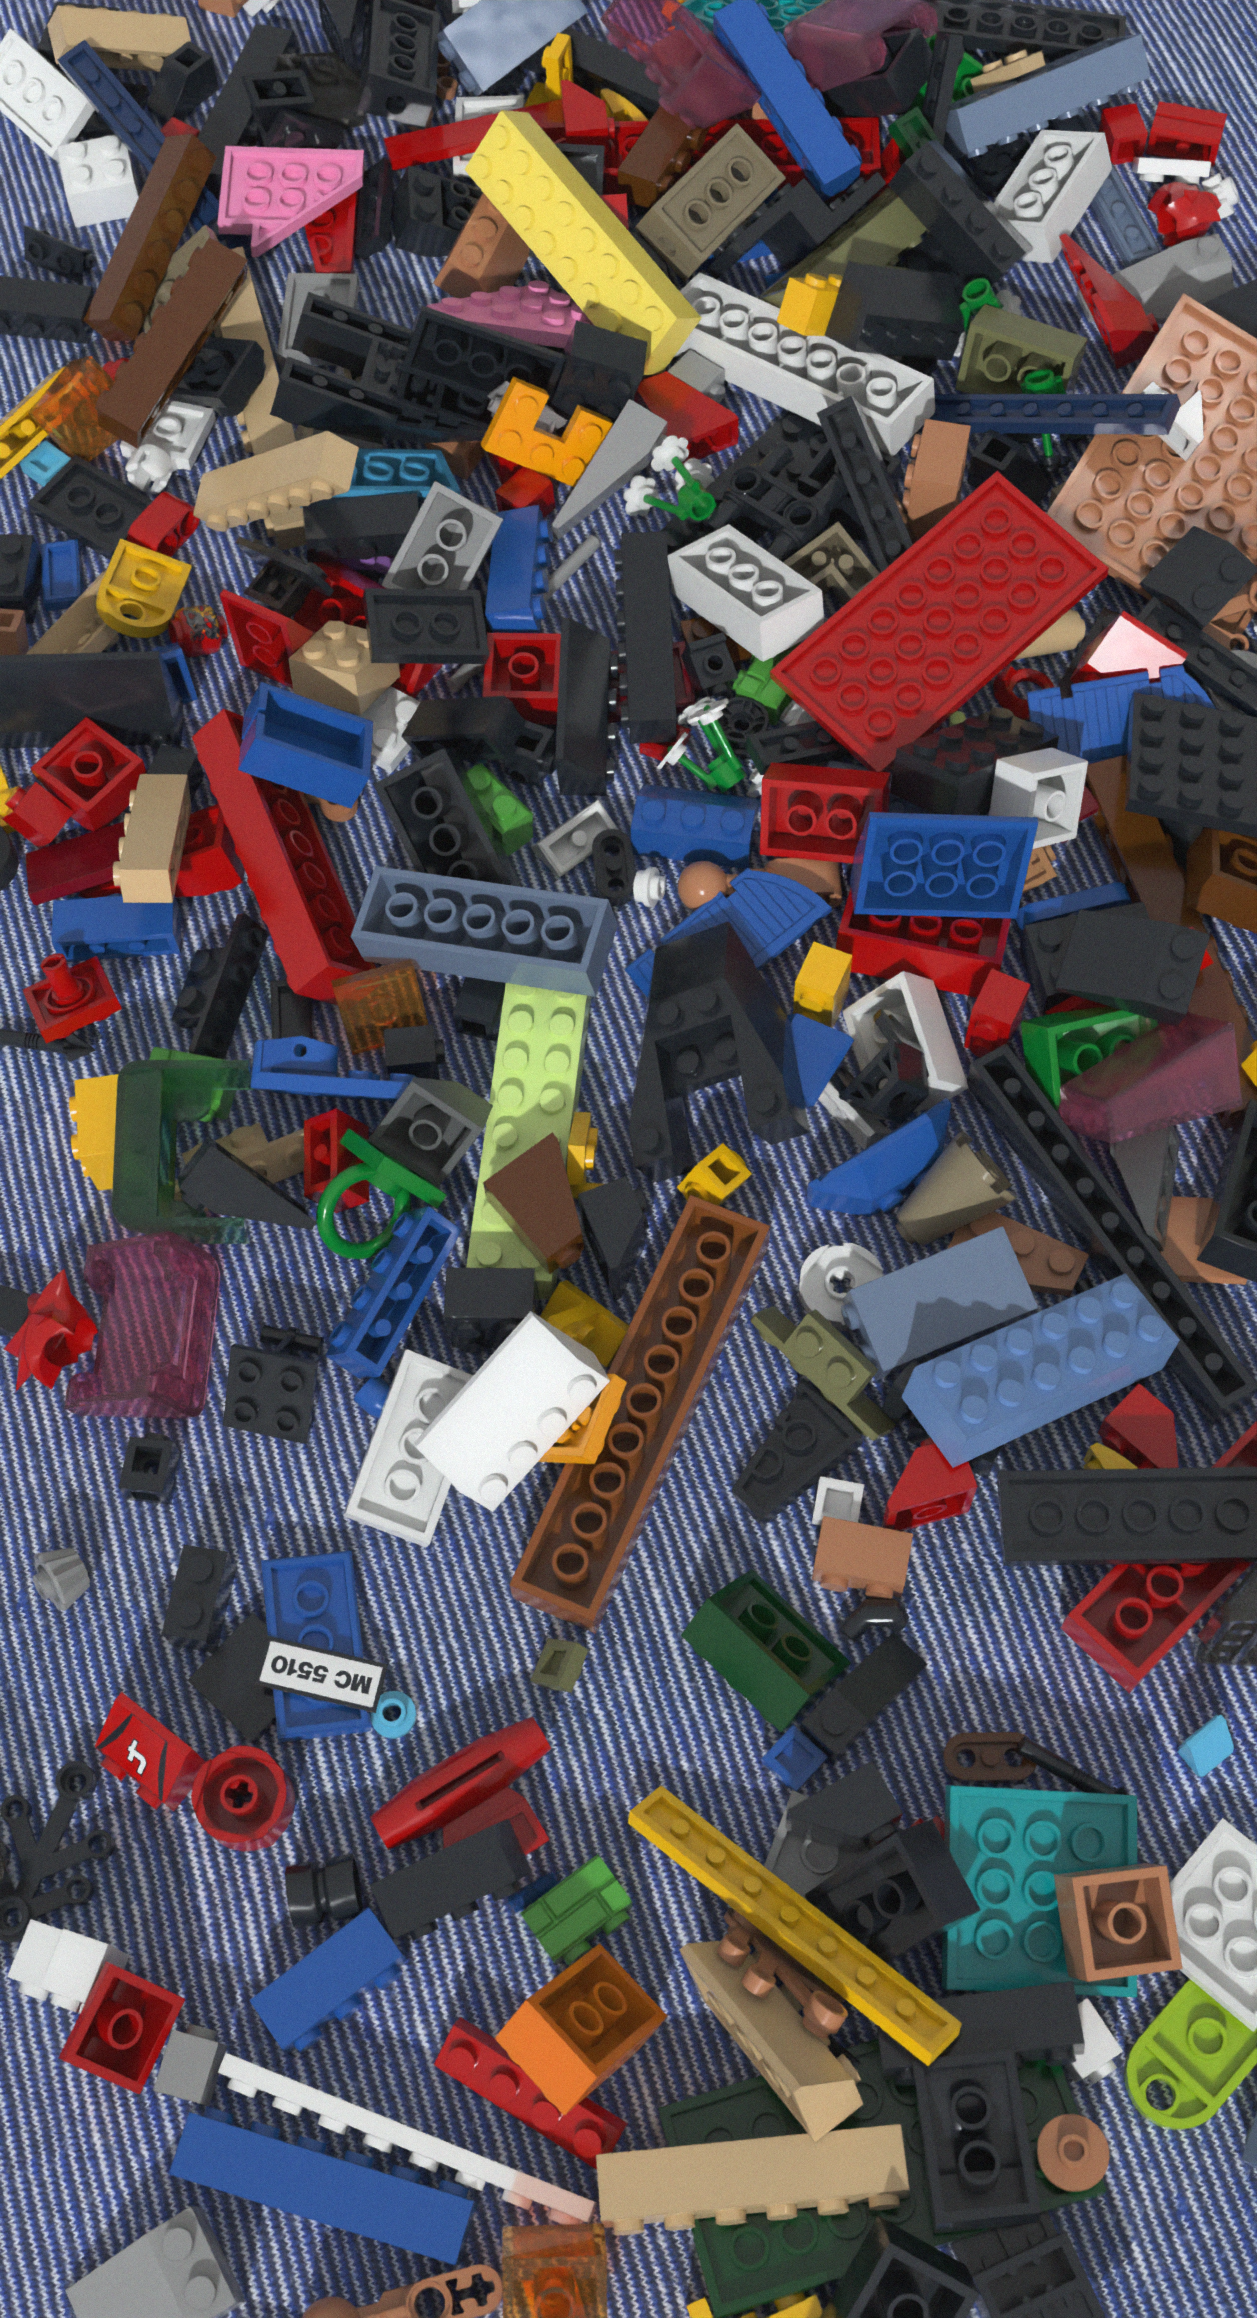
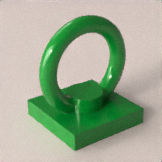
M348 1128L340 1143L365 1163L356 1164L343 1170L327 1185L317 1206V1229L324 1244L335 1254L348 1259L370 1258L376 1256L383 1248L388 1247L394 1236L391 1232L394 1223L402 1213L411 1211L410 1192L437 1209L447 1194ZM367 1180L394 1198V1212L389 1224L378 1236L365 1242H350L342 1238L335 1229L334 1209L337 1201L346 1189L359 1181Z

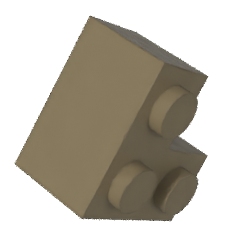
M839 522L783 562L820 588L822 596L831 590L843 606L880 574Z

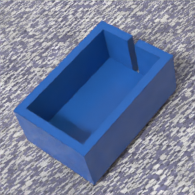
M261 682L244 713L241 738L243 741L240 747L238 770L351 809L370 778L373 721Z

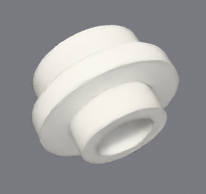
M648 867L646 870H639L636 873L633 894L636 902H643L646 907H654L658 900L663 899L666 883L664 876H660L657 867Z

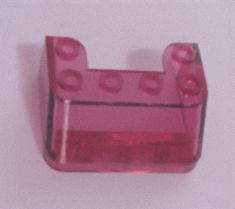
M614 0L600 18L609 30L606 37L620 50H623L626 46L627 51L640 64L645 63L647 66L644 70L645 74L660 86L657 89L661 95L658 100L660 105L673 116L679 112L680 118L692 129H695L697 126L705 129L752 108L762 97L760 91L703 22L676 0Z

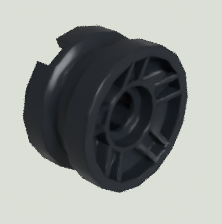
M743 696L731 698L728 700L727 706L722 709L723 716L718 721L734 754L740 756V760L749 759L751 757L744 746L745 741L750 734L768 731V712L762 703L753 698Z

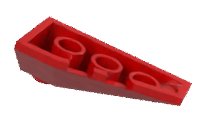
M1066 233L1059 236L1064 258L1116 369L1144 357L1153 343L1155 335L1160 331L1152 313L1146 315L1141 303Z
M219 804L190 814L174 894L175 897L206 896L221 890L229 891L238 884L243 883L245 869L242 861L235 853V844L229 829L222 820L223 814ZM112 880L79 891L78 897H107L110 894H122L121 886H115Z

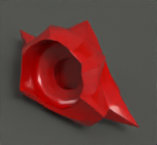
M1173 182L1163 185L1155 192L1147 209L1157 215L1158 233L1164 235L1163 245L1170 247L1186 240L1204 237L1215 221H1222L1217 211L1222 206L1219 199L1210 192L1200 191L1196 184L1188 185L1182 182Z
M65 1268L52 1279L41 1294L33 1293L28 1297L27 1306L29 1312L27 1320L4 1348V1350L18 1358L16 1391L31 1374L52 1390L61 1368L78 1363L79 1354L92 1350L94 1335L98 1333L95 1320L88 1310L71 1294Z

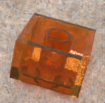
M92 356L70 361L28 412L71 459L77 455L89 463L120 439L98 426V411L95 409L97 400L105 389L111 390L115 381Z
M603 2223L502 2227L503 2318H607V2252Z

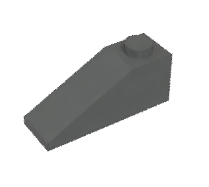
M1170 1118L1120 1120L1117 1136H1113L1111 1139V1158L1113 1162H1117L1148 1237L1158 1251H1164L1180 1145L1179 1137Z

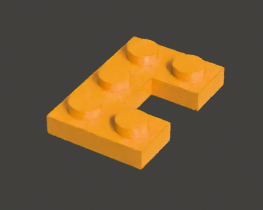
M513 376L481 442L482 448L485 451L575 487L612 428L613 422L606 416L577 405L562 437L535 427V424L549 395L546 390Z
M607 1374L610 1382L538 1462L595 1464L598 1455L604 1447L605 1437L614 1414L619 1409L621 1396L627 1382L616 1374Z

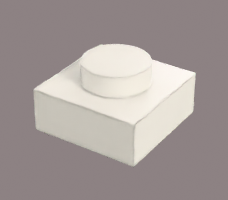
M820 1476L812 1524L821 1526L823 1516L858 1523L864 1484Z

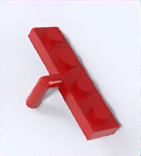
M461 2017L452 2026L434 2063L436 2067L596 2170V2155L613 2153L628 2124L587 2097L564 2116L553 2103L546 2099L540 2088L522 2068L511 2060L508 2053L495 2038Z

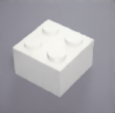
M116 135L57 146L65 194L75 227L131 216L139 198V191L130 152Z
M1052 747L997 759L988 816L1037 817L1038 827L1033 849L1075 839L1088 761Z

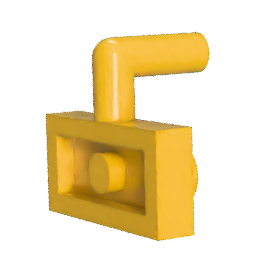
M574 1112L568 1142L567 1177L572 1196L575 1199H579L578 1194L604 1185L602 1183L586 1182L587 1170L594 1171L595 1153H597L598 1128H591L590 1112Z

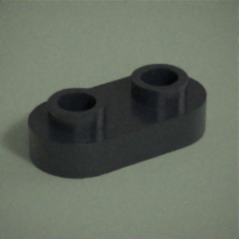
M1018 138L1010 143L997 145L976 161L973 181L981 190L986 192L1001 190L1031 144L1024 139Z
M604 830L596 835L592 843L596 892L599 898L609 899L611 906H621L631 901L634 897L635 867L632 843L628 835L620 830ZM613 851L618 853V855L609 857L606 853ZM612 886H620L622 890L612 891L610 888Z

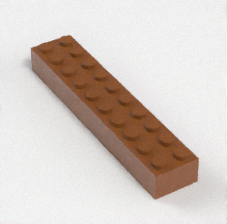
M690 1195L607 1373L616 1374L625 1380L627 1384L621 1396L619 1409L614 1414L606 1434L604 1447L598 1455L595 1464H565L509 1584L513 1599L596 1634L769 1247V1225Z

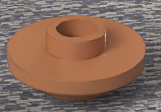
M1065 2114L1052 2119L1041 2131L1037 2142L1038 2163L1047 2179L1057 2187L1073 2192L1087 2190L1095 2186L1107 2170L1110 2155L1108 2143L1103 2132L1091 2120L1080 2115Z

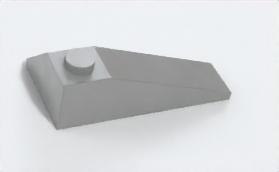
M1218 233L1183 241L1111 275L1141 303L1146 315L1150 313L1154 315L1157 324H1164L1183 293L1203 304L1234 289L1231 258ZM1078 290L1077 298L1088 322H1094L1080 290Z
M631 399L628 400L552 523L553 537L558 540L649 465L653 458L652 453L654 449L661 446L662 442L668 437V422Z

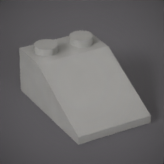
M195 2206L188 2207L149 2231L65 2290L77 2318H221L246 2302L203 2208Z

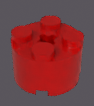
M234 1746L226 1749L213 1759L210 1758L200 1768L193 1783L191 1802L201 1826L220 1844L237 1851H254L272 1846L285 1832L294 1813L295 1793L291 1779L269 1754L251 1746ZM247 1791H249L253 1796L250 1803H244L241 1808L235 1800L237 1796H245Z

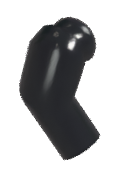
M868 1598L838 1627L855 1643L871 1626L888 1627L893 1632H898L906 1627L909 1616L905 1611L904 1605L895 1599Z

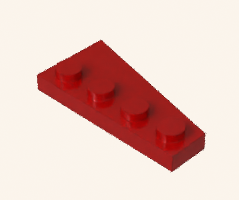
M359 189L304 226L316 273L353 274Z

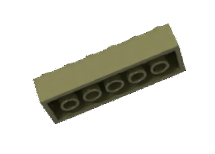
M888 187L757 298L781 308L790 277L805 278L806 273L817 274L827 279L829 274L844 276L848 261L893 266L899 261L897 255L902 250L906 252L917 246L923 240L920 235L926 230L929 232V230L897 194Z

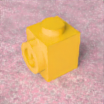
M722 1143L700 1161L677 1188L687 1201L690 1195L720 1206L738 1190L752 1173L747 1169L741 1156Z

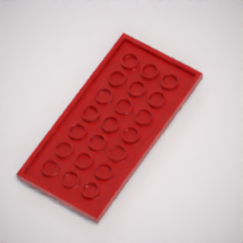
M996 471L771 669L770 678L869 771L888 772L894 767L897 748L914 742L917 738L929 736L1108 576L1109 568Z

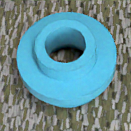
M389 1691L381 1694L376 1713L370 1712L371 1724L376 1732L390 1739L400 1738L409 1733L417 1717L416 1707L412 1699L399 1691ZM392 1706L399 1707L401 1709L400 1717L396 1721H387L385 1719L386 1710Z

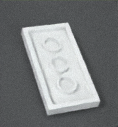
M10 28L0 43V111L51 158L59 162L57 146L74 142L95 109L72 81L22 36Z
M407 1349L403 1352L343 1516L423 1547L430 1545L451 1482L416 1448L414 1442L473 1375Z

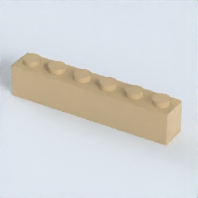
M325 431L202 474L193 516L205 521L206 526L210 529L223 532L232 527L247 525V523L258 519H266L274 514L286 513L291 509L309 506L310 503L331 499L332 496L349 492L359 447L329 431Z
M901 2124L829 2131L817 2142H814L810 2135L806 2133L596 2155L600 2218L605 2228H614V2235L640 2234L645 2232L644 2224L664 2222L665 2230H685L696 2227L695 2219L715 2217L716 2225H735L745 2223L747 2221L746 2214L766 2212L768 2220H785L797 2217V2209L817 2207L819 2215H836L848 2212V2204L869 2202L870 2210H886L899 2207V2199L909 2198V2183Z

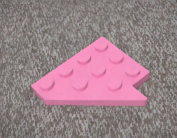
M225 146L217 222L219 234L252 235V257H259L363 187L364 150Z
M537 280L530 281L527 286L522 287L503 286L499 291L491 293L473 292L471 297L461 299L447 297L443 298L440 303L426 306L532 344L565 348L576 320L594 325L580 307L571 300L569 295L559 293L550 288L548 283Z

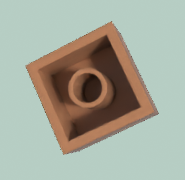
M1142 1863L1054 1875L1068 1977L1089 1982L1183 1969L1167 1865Z

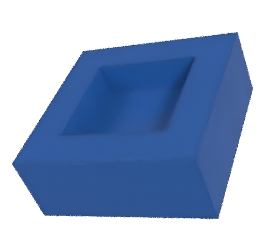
M793 1724L762 1757L761 1762L791 1791L799 1792L823 1766L828 1756Z

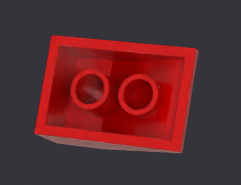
M223 589L219 595L240 665L293 689L288 659L316 632L305 628L286 616Z

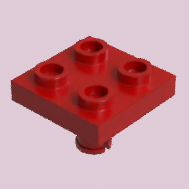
M52 954L46 957L40 964L47 978L22 989L46 1044L56 1039L68 1037L75 1030L95 1021L105 1020L112 1013L122 1009L97 956L69 968L63 954Z

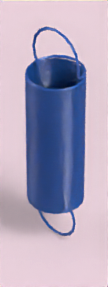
M550 1871L524 1886L521 1890L507 1896L509 1901L507 1904L511 1905V1909L513 1906L517 1913L533 1904L561 1881L556 1882L553 1876L556 1874Z

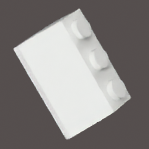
M902 971L842 1010L849 1035L854 1039L852 1045L860 1071L889 1042L874 1022L873 1016L879 1009H882L888 1016L890 1014L893 1015L906 1028L924 1053L929 1096L913 1112L929 1109L947 1097L949 1100L968 1089V1084L933 980ZM883 1079L879 1084V1088L882 1089L889 1080ZM874 1115L875 1118H877V1119H884V1118H881V1117H878V1116Z

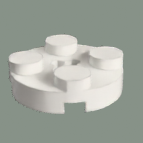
M843 1243V1246L835 1245L829 1247V1245L819 1247L807 1257L801 1268L799 1299L807 1312L816 1309L837 1329L850 1331L841 1313V1306L844 1305L843 1299L847 1293L842 1292L839 1294L833 1291L834 1285L831 1281L834 1278L841 1281L847 1277L851 1280L849 1288H856L883 1276L880 1262L870 1251L853 1243Z

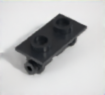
M24 226L25 260L76 283H83V271L92 269L96 263V257L92 255L91 250L87 248L80 249L51 236L46 230L39 231L30 226Z

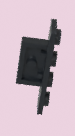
M242 537L236 540L235 543L257 565L263 567L243 592L252 602L290 618L302 608L305 598L311 590L328 597L334 592L325 582L328 578L327 574L316 564L309 562L306 565L294 554H290L288 557L277 547L272 546L270 549L256 538L253 542Z
M245 913L236 916L226 947L196 950L195 956L190 963V970L182 992L178 997L171 1020L182 1028L197 1026L189 1048V1053L225 1060L268 937V932Z

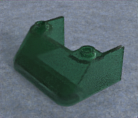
M135 1060L129 1062L121 1069L117 1079L112 1211L122 1227L181 1244H250V1233L244 1217H207L204 1210L199 1212L185 1201H174L177 1122H194L205 1117L212 1105V1090H255L251 1088L252 1071L249 1060Z

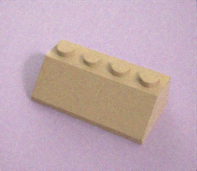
M721 1941L688 1943L679 1949L703 2001L814 2142H817L863 2105L855 2085L861 2080L859 2074L843 2054L837 2058L834 2057L827 2048L831 2044L829 2038H820L803 2025V2018L798 2013L802 2007L785 1984L779 1988L774 1984L766 1998L754 1995L743 1986L741 1982L742 1977L750 1964H756L760 1955L757 1950L751 1955L749 1953L743 1965L737 1967L726 1962L717 1953L716 1949Z

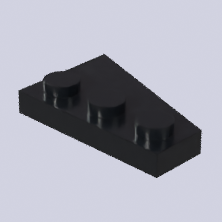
M804 1378L797 1386L796 1394L786 1410L783 1409L776 1419L775 1427L763 1446L758 1447L732 1488L733 1497L761 1527L766 1525L819 1481L820 1476L824 1477L863 1444L862 1436Z

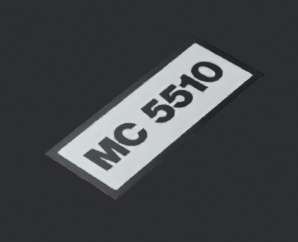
M267 1636L254 1684L376 1713L388 1664Z

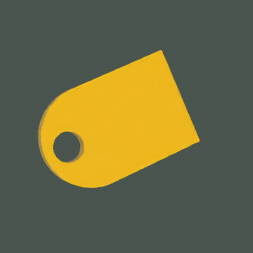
M120 538L98 589L96 609L100 618L115 631L131 637L149 638L163 633L168 628L169 620H172L192 565ZM122 614H130L135 616L137 619H128Z

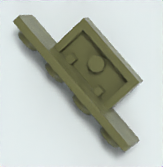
M774 1306L753 1315L750 1321L759 1329L760 1336L767 1343L776 1346L789 1359L790 1365L795 1371L810 1379L820 1389L822 1397L828 1403L837 1406L851 1420L852 1426L856 1431L875 1441L887 1435L895 1428L896 1424L862 1391L879 1369L816 1309L808 1312L797 1327Z

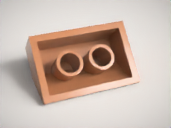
M484 192L474 205L433 284L454 298L461 299L471 297L473 292L491 293L499 291L503 286H514L529 257V246Z

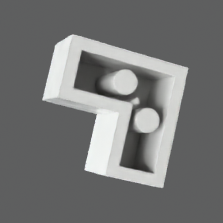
M30 1919L7 1977L22 1982L18 1992L42 2001H46L49 1992L53 1993L54 1995L50 2003L80 2014L106 1961L124 1969L130 1955L104 1942Z

